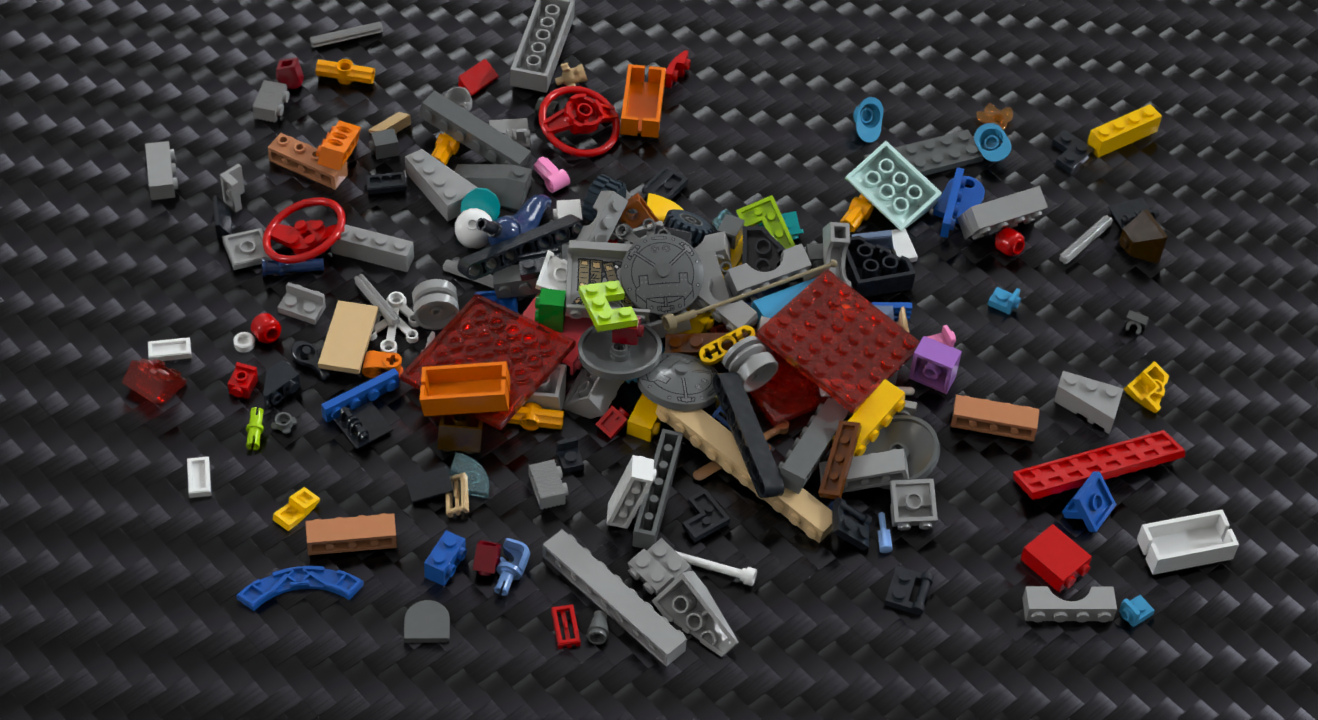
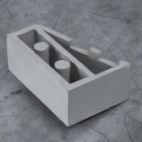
M1063 371L1054 402L1074 414L1079 413L1088 418L1087 421L1089 423L1098 424L1105 429L1104 432L1110 435L1123 388Z

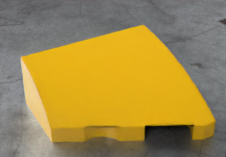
M648 193L647 205L659 221H664L669 210H683L669 199Z
M1154 361L1123 390L1139 404L1157 413L1161 409L1159 405L1161 398L1164 396V386L1168 382L1169 375Z

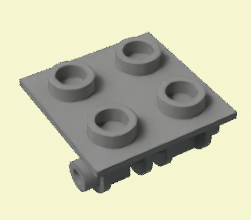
M527 118L489 120V125L525 148L531 147Z

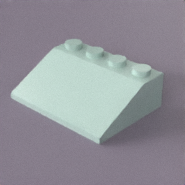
M887 141L881 144L845 177L900 231L924 216L937 204L942 195L940 190Z

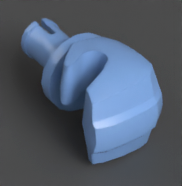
M510 538L505 539L503 552L511 562L500 557L496 567L500 577L494 591L499 594L503 586L501 595L504 596L508 594L512 581L521 578L530 557V550L526 544Z

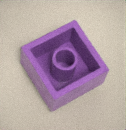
M923 336L913 355L909 379L947 394L956 378L962 351L940 343L935 339Z

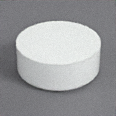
M240 332L233 339L234 347L239 352H249L255 346L254 336L248 332Z

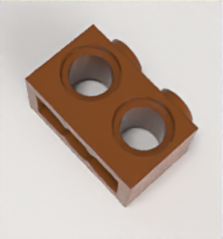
M639 193L628 199V203L620 217V221L623 224H628L632 229L638 228L647 218H651L655 222L659 220ZM635 209L637 213L630 214L627 210Z

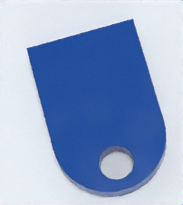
M963 176L967 177L965 185H971L972 188H960V191H963L961 203L957 202V205H960L957 217L965 213L970 207L982 204L985 189L981 182L973 177ZM954 178L946 185L934 208L933 215L944 218ZM953 216V219H956L955 223H958L957 217Z

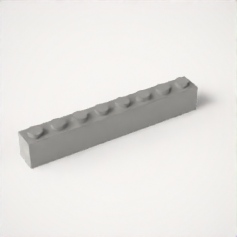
M562 529L543 544V557L666 667L686 651L687 639L683 632L676 630L670 625L666 617L660 616L654 611L650 603L644 602L634 589L628 588L618 575L612 574L602 561L595 559L591 552L578 544L571 534L568 535Z

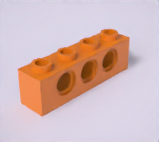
M339 120L335 126L331 127L322 144L318 146L316 157H319L317 164L340 171L358 143L361 127Z

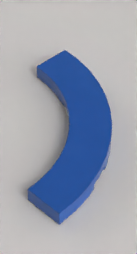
M297 566L275 571L272 575L261 580L257 579L239 592L236 597L238 601L253 611L267 600L279 594L298 589L326 590L350 600L363 587L364 582L356 576L341 570L325 569L322 566Z

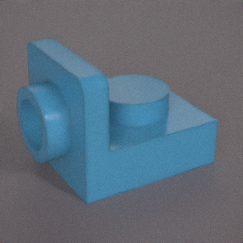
M997 287L991 295L988 305L1010 314L1013 308L1017 309L1020 304L1021 298L1019 294L1021 289L1016 288L1012 294Z
M1141 595L1130 601L1127 598L1124 599L1119 609L1122 618L1133 627L1152 616L1155 611Z

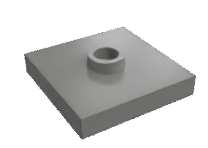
M262 228L222 236L233 270L262 264V259L272 260L263 248L264 233Z

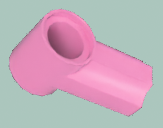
M541 157L534 164V170L544 179L545 185L551 193L570 184V178L566 171L563 169L558 170L548 158Z

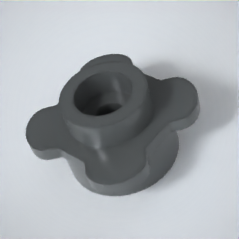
M281 412L275 416V422H272L271 427L274 430L278 429L284 434H288L291 432V427L297 421L289 413Z

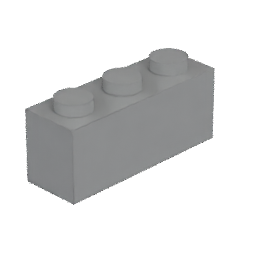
M169 141L145 144L151 200L175 198L174 189H178L177 177L173 178V175H177L176 164L172 163L175 160L174 149H170Z

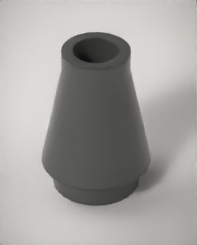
M601 610L594 612L593 619L587 630L588 639L593 644H603L609 637L607 614Z

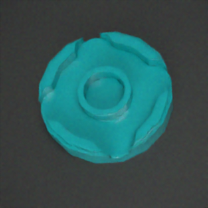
M487 188L472 189L461 201V213L470 208H478L485 211L492 221H495L500 214L499 199Z

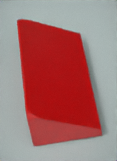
M484 59L458 77V86L466 88L472 96L499 78V75L491 64Z

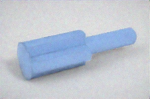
M880 512L878 514L880 530L877 531L879 550L881 553H889L893 550L890 529L886 528L885 513Z

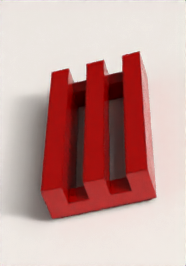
M573 604L551 607L558 649H563V646H567V648H571L572 645H576V647L581 646ZM565 611L570 613L574 639L570 638ZM557 612L561 613L566 640H562Z

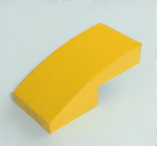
M303 487L289 497L288 504L273 513L272 520L287 531H290L320 502V498Z

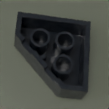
M743 226L742 264L747 263L751 268L760 272H769L776 269L780 265V257L785 248L763 226ZM799 278L787 282L785 284L778 285L776 287L789 288L791 286L802 283L803 281L802 278Z
M861 236L850 237V244L845 259V270L848 280L851 281V289L855 299L913 289L916 273L909 258L905 256L898 257L892 254L891 250L876 244L874 246L866 242V239Z

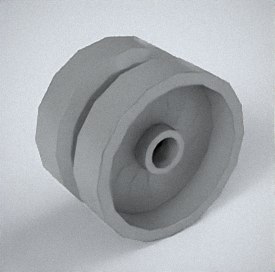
M431 279L421 282L414 288L412 292L414 317L419 326L425 329L438 330L447 328L458 320L457 291L451 282L442 279Z

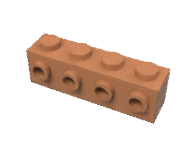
M280 133L268 146L269 161L334 190L348 175L347 161L340 171L317 164L319 157H316L317 148L283 133Z
M956 395L951 427L1034 441L1038 427L1039 409Z
M382 513L371 516L359 515L357 517H337L335 519L306 521L308 555L397 548L394 514Z

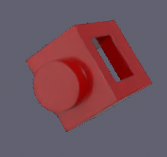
M237 362L236 368L228 382L229 394L249 399L258 382L257 367Z

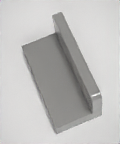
M239 164L220 174L223 201L235 213L242 209L240 195L245 192L242 166Z

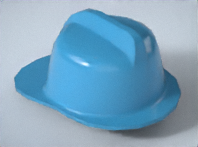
M875 97L864 99L855 108L853 113L858 136L865 142L876 141L881 132L884 109L882 103Z
M986 123L976 130L974 141L986 160L998 162L1004 160L1010 154L1012 147L1010 140L999 125Z

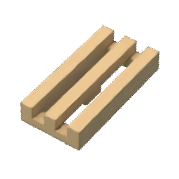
M465 472L452 476L455 496L454 508L452 492L445 494L446 515L449 518L453 517L455 513L456 515H461L462 511L465 513L469 512L468 476Z

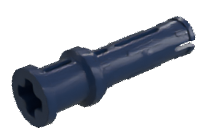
M323 258L310 259L294 264L262 259L263 277H266L267 274L283 276L285 273L324 271Z

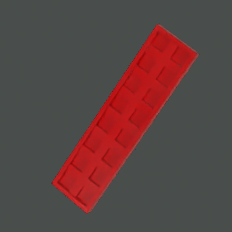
M1162 430L1014 471L1013 479L1032 500L1041 499L1048 495L1080 488L1092 472H1100L1104 480L1183 458L1185 457V449L1168 433Z

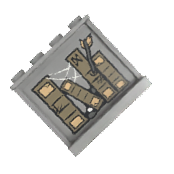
M569 240L565 316H570L574 319L590 318L578 293L579 286L619 280L621 284V265L624 256L633 244ZM626 295L624 300L608 302L611 309L632 306L636 316H641V323L649 320L650 310L638 309L629 301Z

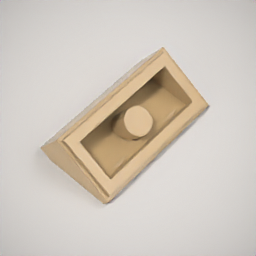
M398 112L370 128L369 132L394 128L395 133L411 125V117L409 114Z

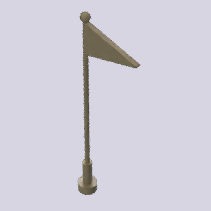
M831 260L828 264L696 311L693 309L676 316L672 313L663 315V327L669 332L676 329L678 323L695 318L697 314L801 277L803 282L818 276H822L824 279L830 267L835 268L838 263L836 260Z

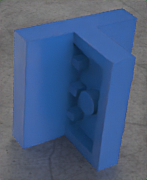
M1092 472L1062 511L1065 518L1083 519L1089 532H1097L1116 506L1100 472Z

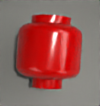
M1004 228L996 234L995 246L1000 252L1008 256H1015L1020 254L1025 247L1024 237L1012 228Z
M262 313L252 320L251 331L259 341L268 344L280 336L281 325L271 314Z

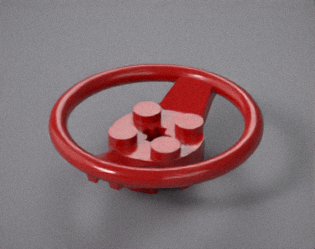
M581 86L560 87L550 92L543 99L539 108L538 118L542 132L555 147L567 154L578 157L598 156L610 150L618 140L620 121L614 105H611L605 97L591 89ZM576 93V95L570 97L564 109L546 119L547 108L555 98L564 94ZM603 122H612L613 126L609 140L604 145L595 149L583 150L573 148L554 136L556 133L569 129L575 135L579 133L589 134L596 131L599 124Z
M322 197L304 199L288 206L271 220L264 232L262 242L265 253L272 260L285 264L300 263L314 259L329 249L337 240H340L341 234L345 230L346 221L343 208L336 201ZM316 205L332 208L336 212L338 219L337 224L325 227L321 220L306 222L300 220L295 223L294 227L280 224L290 214L302 208ZM271 240L291 248L296 255L287 256L276 253L271 247Z

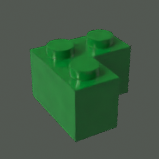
M541 288V293L536 296L535 322H538V330L563 333L566 306L565 290Z

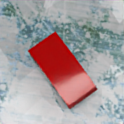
M689 51L681 52L666 69L664 87L671 88L673 81H677L678 76L683 77L685 70H689L691 59H688Z

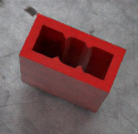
M1052 524L1024 547L1020 560L1060 593L1064 588H1070L1080 575L1084 576L1091 568L1089 564L1092 556Z

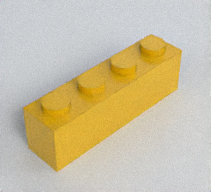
M1149 104L1090 130L1087 144L1095 149L1094 154L1099 158L1156 133L1162 115Z
M886 379L848 420L849 422L860 423L862 427L853 455L855 457L864 454L869 442H874L877 439L879 431L883 426L887 427L893 419L892 416L896 412L899 413L906 404L905 392Z

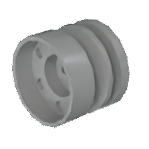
M748 336L734 344L722 360L723 365L729 372L738 373L746 392L754 391L765 385L773 378L779 368L778 362L771 353L766 352V347L761 344V341L756 336Z

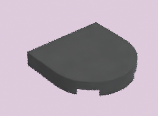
M424 600L413 604L407 610L404 621V643L450 642V616L448 610L442 604L432 600Z

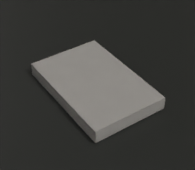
M715 250L698 254L703 269L712 275L714 285L711 295L720 302L730 299ZM696 300L689 306L690 310L694 309L696 311L701 309L696 304Z

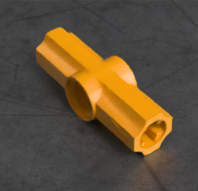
M318 59L315 70L317 76L336 78L341 84H350L353 81L373 84L375 68L353 65V62L348 59H342L338 62Z
M445 132L444 134L440 133L431 156L446 165L452 154L455 155L457 153L460 142Z
M862 194L859 197H854L840 223H850V232H854L863 220L869 219L874 205Z
M533 402L526 403L524 406L509 404V411H499L498 420L504 423L520 424L522 428L531 431L539 427L561 430L564 411L543 409L539 404Z

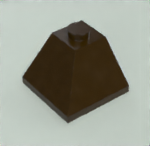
M1146 209L1123 228L1119 242L1128 255L1157 264L1160 262L1168 236Z

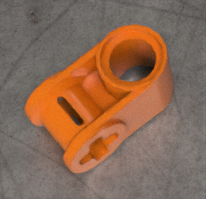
M367 351L362 374L368 378H375L395 368L400 378L403 375L402 358L398 353Z

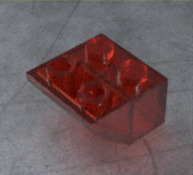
M141 359L131 361L122 383L153 403H165L186 384L187 380L180 376L181 373L179 371L167 368L165 363L159 359Z

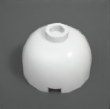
M470 208L463 211L455 222L457 239L467 248L480 249L489 243L488 235L486 232L477 229L476 222L479 218H485L489 221H492V219L485 211L478 208Z

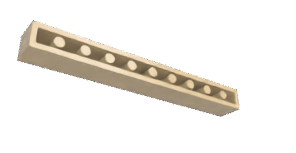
M657 405L656 415L662 422H666L676 432L683 433V436L694 447L703 451L710 460L717 462L727 473L732 474L743 486L750 488L757 495L731 431L702 409L679 411ZM784 487L782 496L760 498L764 499L776 512L783 514L793 525L798 526L809 538L816 540L818 543L832 531V510L804 488L797 494Z

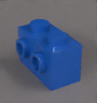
M446 530L424 562L425 578L445 586L467 554L465 538Z

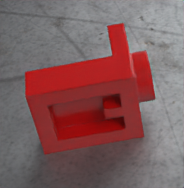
M612 405L596 425L613 439L627 424L629 414L622 407L617 409Z

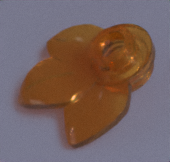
M989 103L984 112L978 111L976 115L982 123H994L1004 130L1007 127V123L1013 119V110L1011 107H1007L1000 111Z

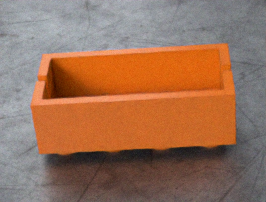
M628 64L620 134L637 136L638 133H641L643 137L658 138L666 68L649 66L648 82H644L645 66Z
M507 361L422 367L420 404L424 416L509 411L510 374Z

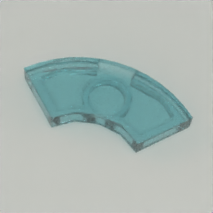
M456 452L451 467V474L457 475L465 472L468 476V495L488 498L489 479L483 467L471 457Z

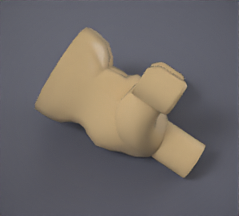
M568 63L561 64L562 76L555 78L557 86L561 84L576 86L577 83L588 81L582 64L571 69Z

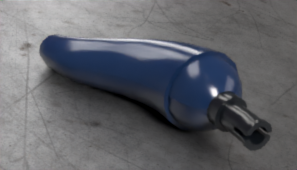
M543 194L533 195L516 214L503 216L495 221L479 218L476 222V227L478 230L486 232L488 241L493 246L539 227L544 212L551 207V199Z

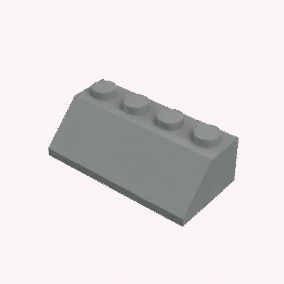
M582 367L565 397L563 409L589 419L602 417L609 410L612 400L617 396V391L625 380L604 379Z

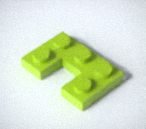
M773 195L736 210L738 218L745 220L744 226H755L763 223L764 228L785 249L796 246Z
M619 280L579 286L578 293L597 332L638 326V318L632 306L611 309L608 303L624 300L625 292Z

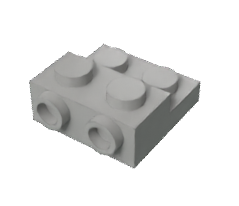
M934 479L890 481L892 527H898V530H909L911 526H919V529L922 530L932 528V525H935L938 521Z
M662 538L647 551L645 549L641 550L628 562L630 568L628 572L635 580L640 579L644 583L643 587L651 595L654 593L656 596L681 573L692 570L691 566Z

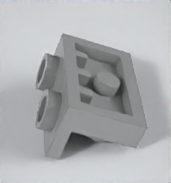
M288 282L286 285L287 293L277 307L278 313L315 325L326 308L325 295L319 291H313L301 285Z

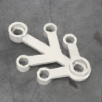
M395 291L390 293L386 302L398 316L399 311L408 318V324L411 327H418L419 325L416 321H412L415 320L414 312L406 306V297L401 292ZM378 312L370 340L376 339L377 333L388 327L387 337L380 344L381 352L397 353V343L395 342L397 327L406 335L407 342L416 343L418 341V332L411 329L401 318L399 319V324L391 326L386 319L380 321V316L382 315Z

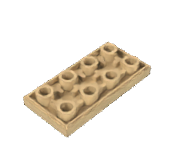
M338 300L318 361V368L360 374L379 312L378 306Z

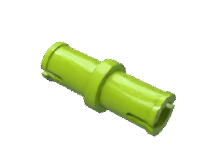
M257 407L250 409L249 424L246 426V431L248 432L246 448L251 450L252 442L254 443L253 450L260 448V436L264 429L262 425L264 410L259 408L256 415Z

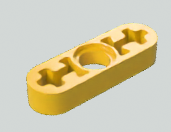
M744 325L704 345L699 351L701 362L710 366L723 360L728 350L722 348V343L729 340L736 344L734 336H737L738 340L743 337V332L750 334L749 336H756L754 329L751 326ZM718 345V348H719V351H720L721 355L718 354V351L715 352V351H716V347H715V346ZM706 351H709L710 353H713V354H712V357H713L712 359H709L708 357H705V356H706V353H705Z

